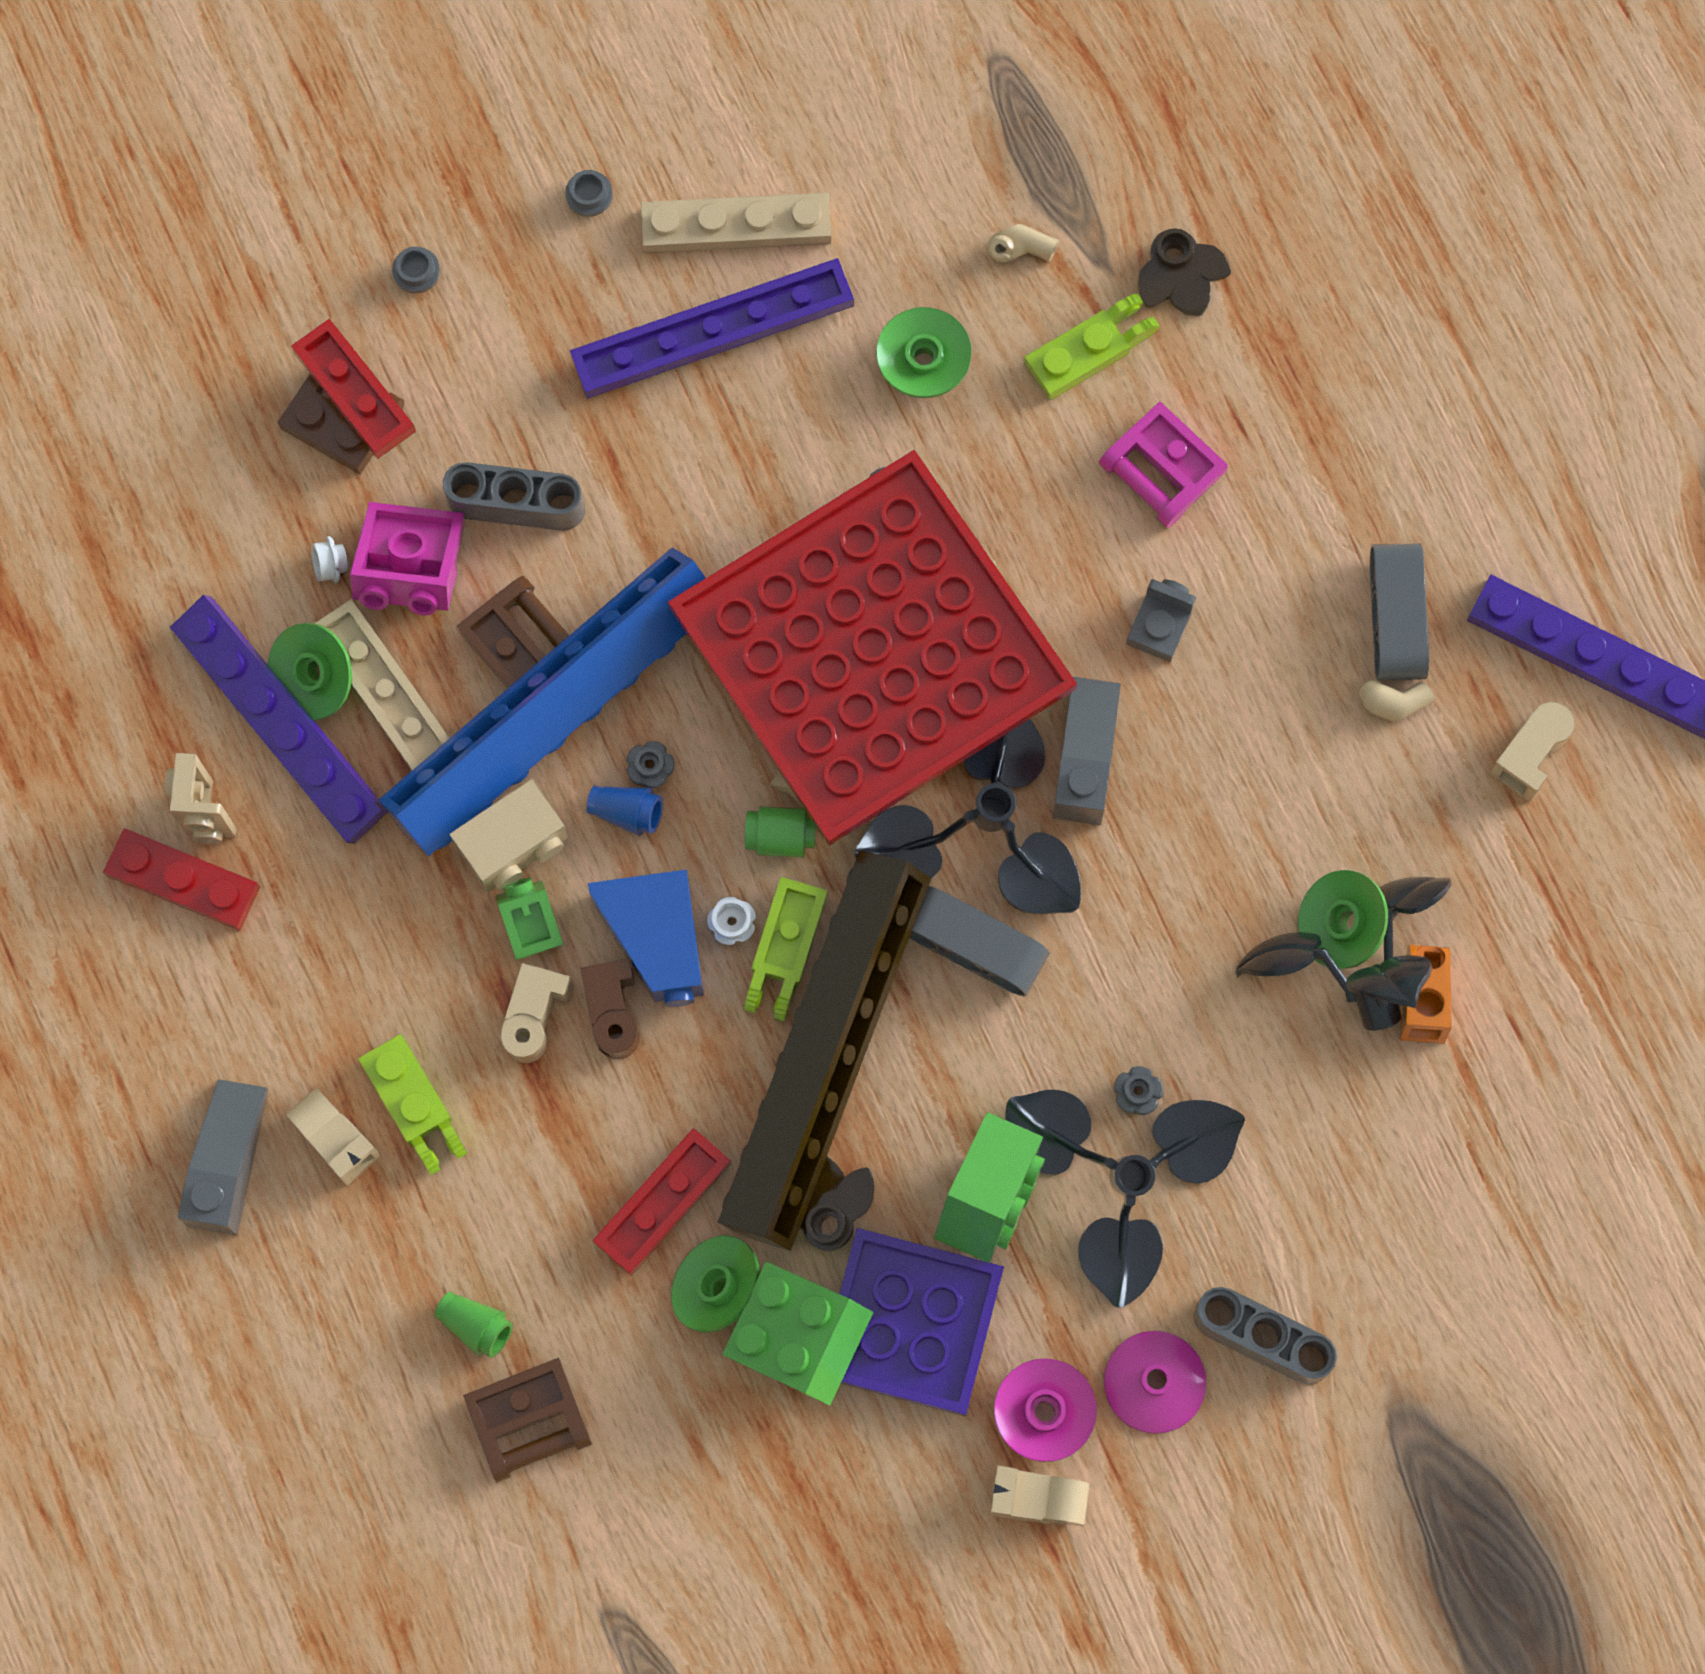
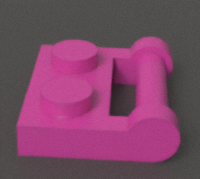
M1160 401L1113 444L1099 460V465L1109 474L1115 472L1158 513L1157 519L1167 529L1172 527L1186 510L1213 486L1228 469V464ZM1136 449L1180 492L1171 500L1127 458L1131 452Z

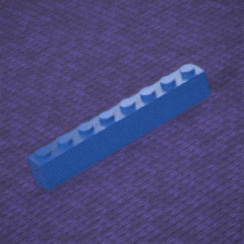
M670 548L378 799L409 840L428 857L436 850L447 846L452 841L450 833L489 808L492 802L507 788L521 782L528 775L529 769L547 754L558 750L564 744L566 737L581 724L595 718L601 712L603 705L618 692L632 686L637 681L639 674L655 660L668 655L675 647V643L686 634L669 609L668 601L706 578L694 560L675 548Z

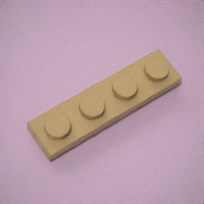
M829 192L641 202L644 253L831 244Z
M352 599L314 623L332 631L344 645L351 663L352 687L411 771L449 739V736Z

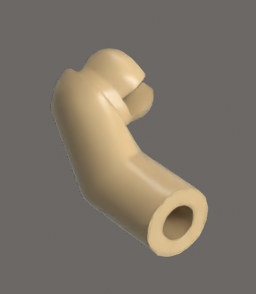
M1017 224L994 234L989 240L988 252L998 262H1008L1027 253L1050 262L1056 252L1059 240L1025 225Z
M1369 680L1359 690V698L1368 712L1392 722L1401 721L1435 701L1431 689L1424 681L1400 692L1382 685L1378 680Z

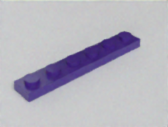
M836 258L570 350V354L586 399L852 308L855 306L854 297L840 261Z
M1490 574L1467 619L1468 622L1705 739V680Z
M202 595L170 626L175 635L347 843L355 844L388 813L378 801L379 798L211 596Z

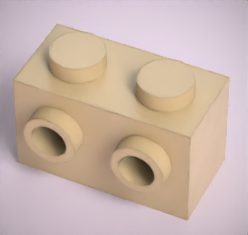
M532 779L449 834L454 846L487 893L496 887L499 890H503L504 887L518 881L523 876L522 869L537 859L542 863L556 856L564 848L562 842L569 838L565 825Z

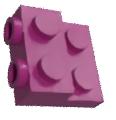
M369 502L350 573L353 600H360L365 607L373 610H382L388 604L408 606L412 612L423 616L433 614L436 609L448 611L457 577L456 560L465 527L464 513Z

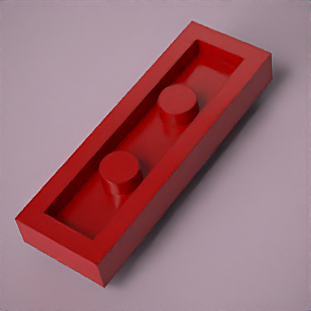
M330 318L291 345L295 356L377 459L416 432L411 420Z
M126 828L123 829L103 871L109 878L238 931L241 930L260 889L259 884L253 880Z
M693 1128L592 1240L593 1243L626 1273L632 1276L732 1164L731 1160Z

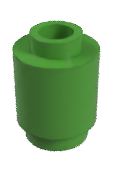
M759 806V811H747L745 850H757V855L804 858L805 848L815 847L816 826L810 818H807L804 808Z

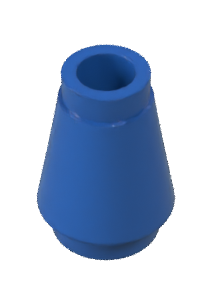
M595 785L590 790L587 799L588 814L595 815L638 836H641L644 832L653 834L658 828L663 811L662 796L653 794L651 788L600 787Z

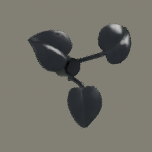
M1031 719L963 761L965 769L970 776L978 780H991L990 784L984 786L979 791L971 810L965 812L963 817L941 833L933 836V824L927 814L908 805L894 806L880 813L871 822L862 840L854 850L855 858H857L859 850L908 861L932 879L942 866V856L936 844L944 842L967 824L974 822L980 829L987 832H996L1001 829L1005 832L1008 847L1014 855L1006 858L1000 865L998 883L1003 897L1010 905L1030 914L1073 913L1080 905V876L1076 863L1067 847L1059 839L1043 832L1031 834L1024 841L1022 847H1020L1016 842L1014 834L1015 825L1010 821L1016 808V799L1010 789L1023 788L1032 783L1040 775L1045 763V748L1042 738Z
M1408 877L1389 882L1380 887L1388 908V925L1384 937V962L1380 965L1375 964L1372 967L1360 969L1346 978L1327 950L1318 948L1322 943L1318 934L1295 932L1275 936L1253 948L1237 966L1236 976L1238 978L1241 974L1254 976L1287 975L1307 967L1314 959H1318L1326 965L1344 990L1347 1002L1357 1003L1365 1029L1376 1031L1392 1027L1402 1019L1399 1005L1416 1007L1421 989L1432 972L1431 962L1426 957L1414 955L1393 957V920L1398 913H1419L1436 904L1452 885L1451 879Z
M1043 1090L1027 1095L1015 1096L1007 1101L1005 1110L1006 1121L1043 1137L1037 1153L1038 1156L1045 1159L1040 1171L1041 1173L1060 1174L1065 1172L1072 1163L1074 1153L1110 1169L1109 1178L1112 1187L1116 1192L1124 1196L1119 1221L1105 1217L1092 1222L1080 1238L1078 1258L1086 1277L1103 1293L1113 1306L1118 1308L1130 1304L1146 1290L1161 1263L1163 1243L1156 1225L1145 1219L1129 1221V1214L1132 1206L1135 1205L1136 1196L1147 1193L1154 1185L1156 1177L1155 1168L1168 1158L1169 1169L1173 1175L1183 1181L1203 1183L1216 1178L1225 1170L1232 1159L1238 1136L1245 1122V1117L1240 1112L1217 1102L1204 1100L1178 1102L1164 1109L1152 1126L1153 1138L1163 1149L1162 1151L1158 1152L1150 1160L1140 1155H1129L1121 1157L1116 1161L1080 1146L1091 1132V1118L1087 1107L1073 1094L1061 1090Z

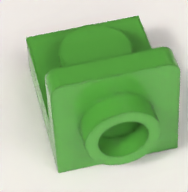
M531 878L519 879L515 883L504 887V893L496 895L497 904L516 960L564 945L543 881L533 883Z

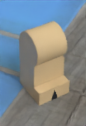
M1557 702L1541 704L1532 713L1497 760L1490 775L1530 802L1548 777V775L1538 769L1548 754L1559 751L1565 745L1574 729L1572 713L1566 706Z
M522 963L501 1030L503 1047L512 1059L520 1063H531L544 1055L548 1047V1037L545 1029L555 1000L568 1003L574 985L570 976Z
M316 1087L286 1114L347 1186L381 1156L344 1114H340Z
M997 1465L990 1516L1043 1524L1057 1523L1085 1526L1090 1484L1079 1480L1025 1472L1016 1468Z

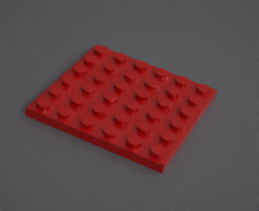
M915 449L668 601L669 609L829 846L1077 689V682Z

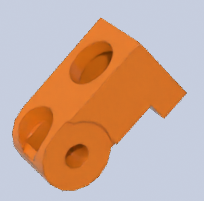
M1409 944L1406 955L1428 958L1432 965V972L1421 989L1416 1007L1412 1008L1402 1005L1400 1041L1445 1044L1452 1028L1450 948Z

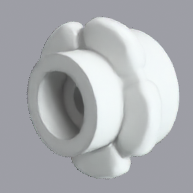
M327 536L325 537L326 542L312 544V563L319 582L331 580L336 584L340 580V573L348 571L347 556L343 544L334 545V540Z
M726 897L718 901L714 909L709 912L707 924L708 928L714 931V937L717 941L725 945H733L735 941L745 942L753 935L755 930L753 921L756 918V914L749 903L735 897ZM730 917H734L737 920V923L733 926L727 923Z

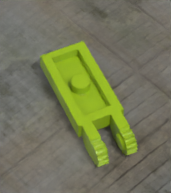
M1131 294L1125 299L1118 301L1107 312L1105 310L1100 311L1024 357V364L1049 400L1058 397L1129 354L1131 348L1156 333L1160 326L1154 317L1140 321L1123 335L1116 327V324L1132 316L1142 307L1144 303L1138 294Z
M780 877L751 968L754 974L745 1001V1011L755 1013L757 1008L760 1007L766 977L783 982L773 1012L774 1019L785 1022L796 986L800 987L826 904L828 890Z
M401 1033L358 1058L409 1146L413 1144L430 1175L441 1169L439 1167V1160L433 1150L427 1147L423 1138L439 1128L445 1136V1143L453 1155H456L459 1159L468 1154L450 1124L453 1121Z

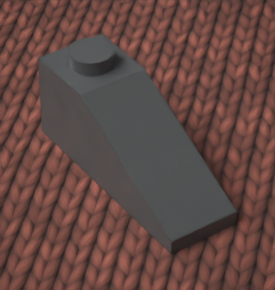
M1073 677L1077 682V689L1070 693L1053 819L1101 825L1106 801L1121 683Z
M218 1079L187 1171L178 1213V1219L186 1226L238 1235L268 1093L267 1087Z

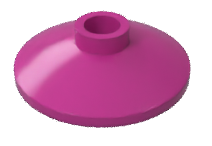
M1147 1331L1131 1336L1115 1349L1105 1370L1104 1388L1112 1410L1125 1424L1141 1432L1153 1434L1166 1433L1182 1427L1197 1413L1205 1396L1206 1375L1200 1357L1186 1341L1167 1332ZM1152 1371L1163 1373L1166 1378L1165 1386L1161 1389L1151 1388L1147 1383V1375Z
M1042 1358L1019 1365L1005 1377L996 1395L994 1416L1000 1435L1012 1450L1030 1460L1053 1462L1071 1456L1087 1442L1095 1426L1097 1405L1089 1382L1077 1369L1059 1360ZM1040 1403L1050 1404L1054 1408V1417L1049 1421L1039 1420L1035 1415L1036 1406Z

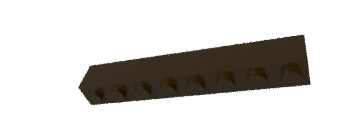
M859 850L854 866L847 876L845 890L837 911L830 920L829 932L819 958L813 965L811 979L801 1005L795 1012L794 1023L785 1047L777 1059L776 1070L767 1094L759 1106L758 1117L751 1136L741 1153L740 1164L730 1191L723 1200L722 1211L717 1223L744 1237L785 1250H792L931 882L929 876L908 861Z

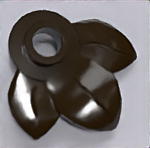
M1168 229L1158 234L1152 242L1151 260L1142 267L1139 273V294L1147 308L1158 306L1169 299L1172 305L1182 313L1200 317L1206 311L1210 301V282L1229 277L1231 275L1230 266L1225 255L1215 246L1196 243L1195 239L1182 229ZM1175 248L1182 253V257L1171 259L1165 252Z
M826 1157L800 1229L804 1230L807 1240L814 1247L823 1251H834L848 1243L853 1234L854 1221L867 1213L873 1202L875 1186L870 1169L867 1167L857 1169L845 1177L838 1165L829 1157ZM828 1218H835L838 1223L837 1230L831 1235H824L822 1232L823 1222Z

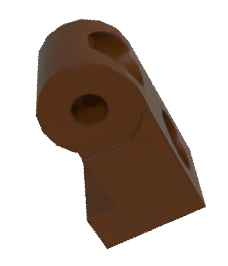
M627 958L580 968L593 1035L599 1050L611 1059H624L630 1056L636 1050L639 1043V1032L633 1018L627 1014L622 989L635 985L630 959Z

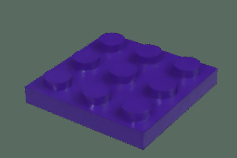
M857 1228L839 1294L871 1310L873 1314L841 1384L966 1417L1004 1266Z

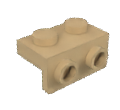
M176 753L174 768H168L165 777V795L167 798H171L170 812L185 833L188 836H192V840L195 842L219 844L222 842V838H236L237 828L222 805L211 803L213 780L197 755Z

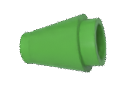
M448 1292L443 1296L434 1314L436 1319L440 1320L477 1356L485 1354L490 1358L495 1357L506 1345L513 1329V1323L505 1319V1312L456 1295L453 1292Z

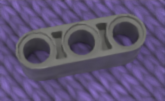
M465 462L451 466L443 478V489L452 512L464 513V519L552 530H570L583 520L585 514V504L578 482L569 475ZM465 484H473L478 487L477 492L468 498H461L455 495L456 491ZM521 490L526 493L520 502L510 504L503 501V497L509 491ZM561 495L570 496L574 499L573 503L565 509H555L550 506L552 500Z
M1372 544L1370 549V587L1376 679L1426 680L1429 671V645L1422 544Z
M932 886L928 887L909 937L918 944L999 987L1023 997L1027 996L1050 954L1049 950L1036 940Z
M1224 1287L1212 1288L1204 1293L1196 1305L1194 1319L1201 1333L1297 1382L1307 1385L1316 1384L1325 1379L1335 1367L1337 1354L1331 1340L1231 1289ZM1212 1301H1221L1227 1304L1232 1312L1231 1322L1222 1326L1210 1322L1205 1312L1206 1305ZM1262 1323L1272 1326L1278 1335L1277 1345L1273 1348L1265 1349L1255 1344L1251 1333L1253 1326ZM1306 1346L1317 1348L1324 1357L1323 1369L1311 1372L1303 1368L1298 1359L1299 1349Z

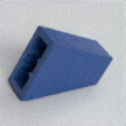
M687 869L588 883L593 905L626 957L630 959L631 965L655 1002L664 1001L667 1007H679L694 1003V997L704 995Z

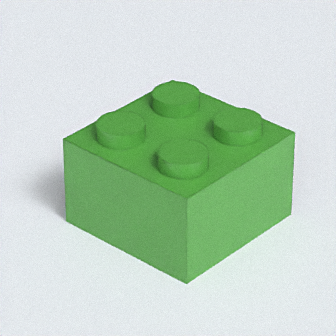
M987 1112L947 1195L934 1239L987 1263H990L997 1246L1006 1250L1017 1227L1019 1216L1023 1208H1026L1037 1183L1036 1180L1045 1161L1044 1158L1037 1155L1043 1137Z
M766 1261L754 1285L752 1295L743 1309L722 1355L830 1406L873 1312L843 1295Z

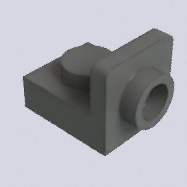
M1151 579L1145 599L1128 635L1126 644L1171 662L1193 612L1196 597L1189 594L1188 588L1176 581L1165 579L1159 582Z

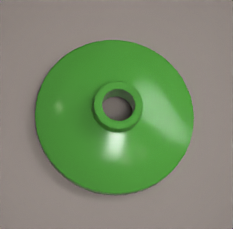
M918 307L901 312L886 324L877 342L876 355L882 376L894 389L910 397L933 398L953 390L964 379L970 367L972 348L965 328L955 317L936 308ZM925 353L930 355L933 360L928 365H920L916 362L915 358L919 354Z
M314 623L293 625L276 638L269 653L268 665L312 719H323L338 711L348 697L352 681L350 659L340 639L329 629ZM317 664L320 669V676L318 675L316 670Z
M1350 870L1334 871L1318 879L1304 896L1298 915V931L1318 934L1322 941L1318 948L1326 949L1339 969L1356 967L1372 957L1380 947L1388 925L1387 903L1379 886L1366 875ZM1354 914V924L1349 930L1347 921ZM1314 959L1318 963L1326 966L1321 960Z
M717 1236L702 1242L685 1257L675 1274L671 1291L673 1310L681 1323L694 1331L710 1333L728 1327L740 1317L760 1275L758 1259L752 1248L736 1237Z

